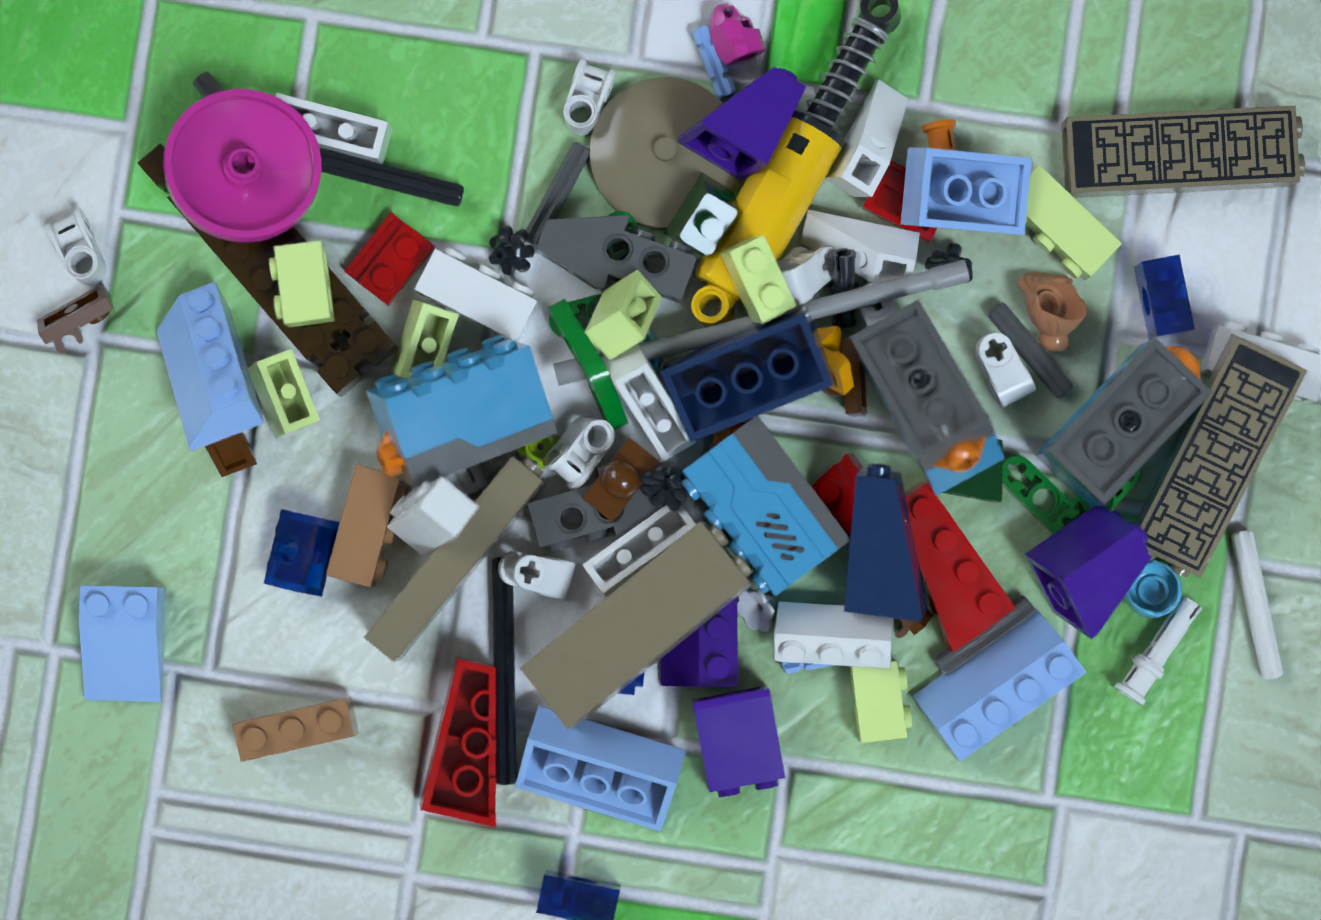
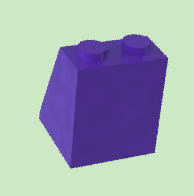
M774 66L681 134L677 142L741 181L768 164L807 86L797 81V77L792 72Z
M1101 505L1092 507L1024 554L1053 613L1090 639L1098 635L1151 559V555L1145 545L1148 542V538L1144 530L1137 523L1131 524L1124 520L1117 511L1111 512Z
M765 685L692 699L709 792L717 791L718 797H727L740 794L741 786L755 784L756 790L777 787L778 779L785 778L770 688Z

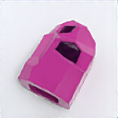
M727 3L719 4L714 8L709 20L710 38L717 56L726 65L731 66L749 61L766 51L760 29L754 28L750 17L742 14L734 5Z

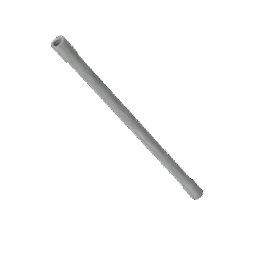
M965 260L932 267L928 271L810 300L770 320L805 306L808 307L810 315L814 320L928 290H940L970 282ZM747 316L641 343L639 346L648 361L706 347L763 323L752 322L750 317ZM604 353L599 354L601 359L606 356ZM575 358L553 364L559 386L586 379Z

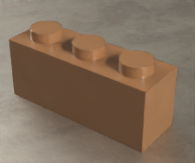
M355 465L326 576L367 587H375L376 581H383L388 565V560L383 559L386 544H393L396 535L387 528L393 519L390 511L402 496H406L408 486L402 485V480L395 476L389 477L380 470Z
M351 697L232 724L240 762L345 739L359 734Z

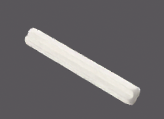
M1252 530L1237 531L1232 533L1231 539L1260 674L1266 680L1283 676V669L1254 534Z

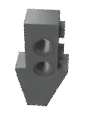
M627 215L547 219L536 247L538 254L597 291L603 292L607 287L609 279L618 282L638 269L662 298L679 304L682 303L697 261V256L691 255L692 249L686 245L670 241L669 246L655 242V235L640 229H634L633 234L626 232L630 223V216ZM615 242H622L629 248V254L625 259L615 261L607 254L609 246ZM650 255H658L664 259L665 267L661 272L652 274L645 270L643 266L644 260Z
M675 461L659 462L657 465L665 467L666 470L668 467L677 468ZM607 465L597 467L599 476ZM592 485L527 503L540 548L548 546L550 553L572 547L570 540L585 536L587 543L609 537L607 529L610 528L615 529L617 539H619L661 508L651 504L654 495L646 496L639 488L616 519L611 522L602 518L595 508L582 499ZM569 508H576L583 515V523L576 530L566 529L561 521L563 513Z

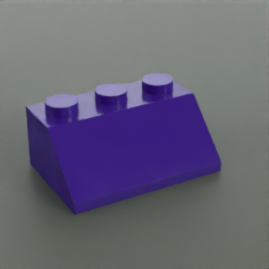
M737 597L661 658V686L738 687Z

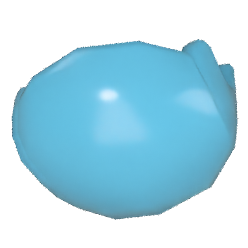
M1153 559L1145 566L1124 596V599L1129 608L1139 616L1158 618L1167 615L1177 607L1181 599V579L1172 571L1170 566Z

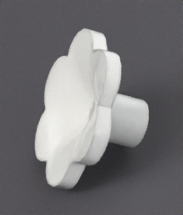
M746 589L739 595L740 601L737 602V610L745 618L746 625L752 630L769 631L773 627L772 619L775 617L773 608L775 601L772 596L764 595L760 590L751 591Z

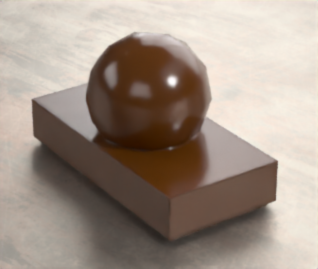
M850 337L842 338L843 355L851 364L854 387L845 395V411L851 417L866 416L865 370ZM831 388L822 390L823 393L831 397L844 396Z
M243 432L205 446L221 477L257 464L255 454Z
M628 438L582 499L613 522L643 484L640 482V476L646 471L652 472L660 461L631 438Z

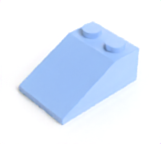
M908 148L901 224L1024 235L1032 158L933 148Z
M80 586L79 633L85 700L162 702L166 587Z

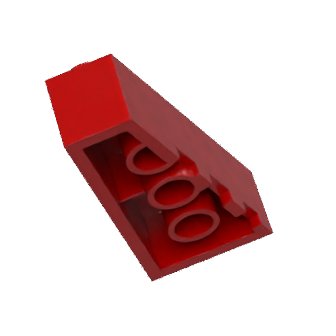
M920 481L905 492L923 587L930 603L929 606L937 621L945 647L954 653L1016 609V607L938 496L935 495L928 482Z
M459 656L455 657L419 806L421 811L496 828V668L493 664Z

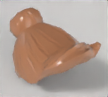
M1040 272L1025 273L1018 279L1017 286L1025 294L1026 308L1031 322L1040 331L1039 344L1048 351L1059 352L1066 350L1070 344L1069 333L1075 330L1086 317L1087 306L1084 300L1078 295L1075 286L1072 284V278H1068L1066 275Z

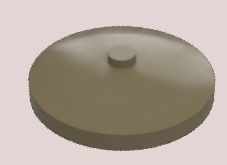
M673 77L643 80L630 85L613 97L599 115L590 141L592 174L600 193L615 211L629 213L634 217L638 225L653 229H666L702 172L732 190L737 178L677 142L681 134L723 103L704 87L688 80Z

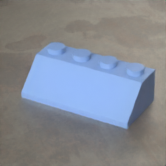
M212 282L179 295L158 327L157 335L188 447L191 451L261 425L264 421L230 307L217 284Z
M1035 609V614L951 674L946 676L944 674L940 675L913 694L912 698L954 758L961 762L1080 678L1086 671L1065 641L1040 612Z
M539 706L528 736L515 788L661 832L677 785L686 750L589 720H584L574 729H567L552 709Z

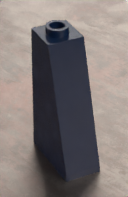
M868 464L867 468H862L856 475L844 612L921 622L926 614L927 603L901 472L891 471V466L885 464Z

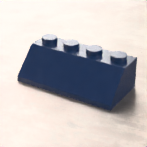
M807 306L664 363L660 370L690 442L834 386V380L822 341Z

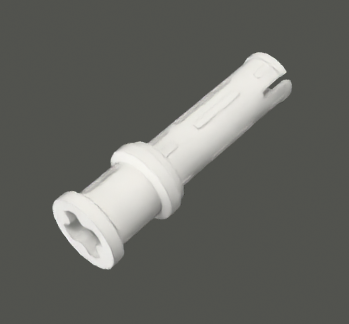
M1182 595L1177 607L1163 622L1143 654L1138 653L1137 656L1133 657V666L1121 683L1117 682L1114 688L1132 702L1143 706L1146 702L1144 699L1145 695L1155 680L1162 679L1164 676L1163 672L1165 670L1162 667L1202 608L1191 599Z

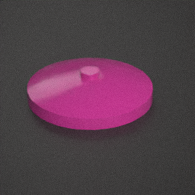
M250 89L220 91L208 95L191 105L173 126L164 154L166 185L179 211L193 225L205 233L234 242L266 240L294 226L312 205L318 191L322 171L321 153L317 139L303 116L283 100L268 93Z

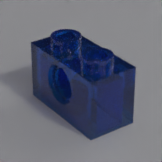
M1180 254L1142 261L1136 265L1134 270L1148 339L1177 336L1195 330Z
M281 509L263 584L322 597L327 579L326 573L340 522Z
M546 870L536 913L569 920H614L621 885Z

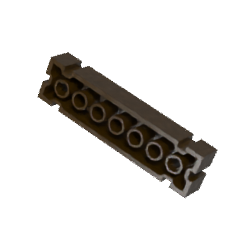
M160 143L137 164L156 186L166 193L168 188L164 174L165 147ZM169 195V196L167 197L168 200H169V201L175 206V208L179 211V209L176 207L175 203L173 202L171 196ZM186 219L305 359L311 363L317 359L322 362L323 366L317 370V373L338 396L343 397L365 378L359 370L368 362L377 368L397 351L398 346L378 323L374 321L369 326L365 324L363 319L369 315L368 311L329 266L335 322L288 327L284 324L283 318L277 319L274 296L280 295L278 280H272L269 258L275 257L274 246L307 242L294 226L266 240L234 242L207 234ZM347 333H349L351 337L347 341L350 347L347 350L339 347L338 351H336L335 347L338 345L336 338L340 334L347 337Z

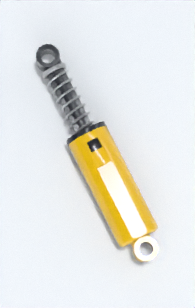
M861 0V13L858 18H853V21H851L853 31L843 35L845 45L836 48L837 59L829 60L830 71L821 74L823 84L814 87L816 96L814 99L806 101L808 106L807 112L794 111L768 164L749 175L736 197L739 211L713 253L709 257L703 256L695 270L696 278L706 286L695 293L691 302V308L696 319L704 327L733 320L735 303L744 305L721 257V251L752 236L764 235L776 262L781 258L846 142L838 133L832 130V127L839 128L835 122L840 114L846 115V112L842 109L847 101L853 102V98L850 95L854 88H861L858 81L862 75H868V72L865 70L868 63L876 62L875 58L872 57L876 49H883L881 44L887 43L889 39L887 34L893 32L900 24L901 10L898 0ZM878 5L890 7L888 14L883 17H875L871 13ZM713 300L722 302L721 311L717 315L710 317L704 315L705 306Z

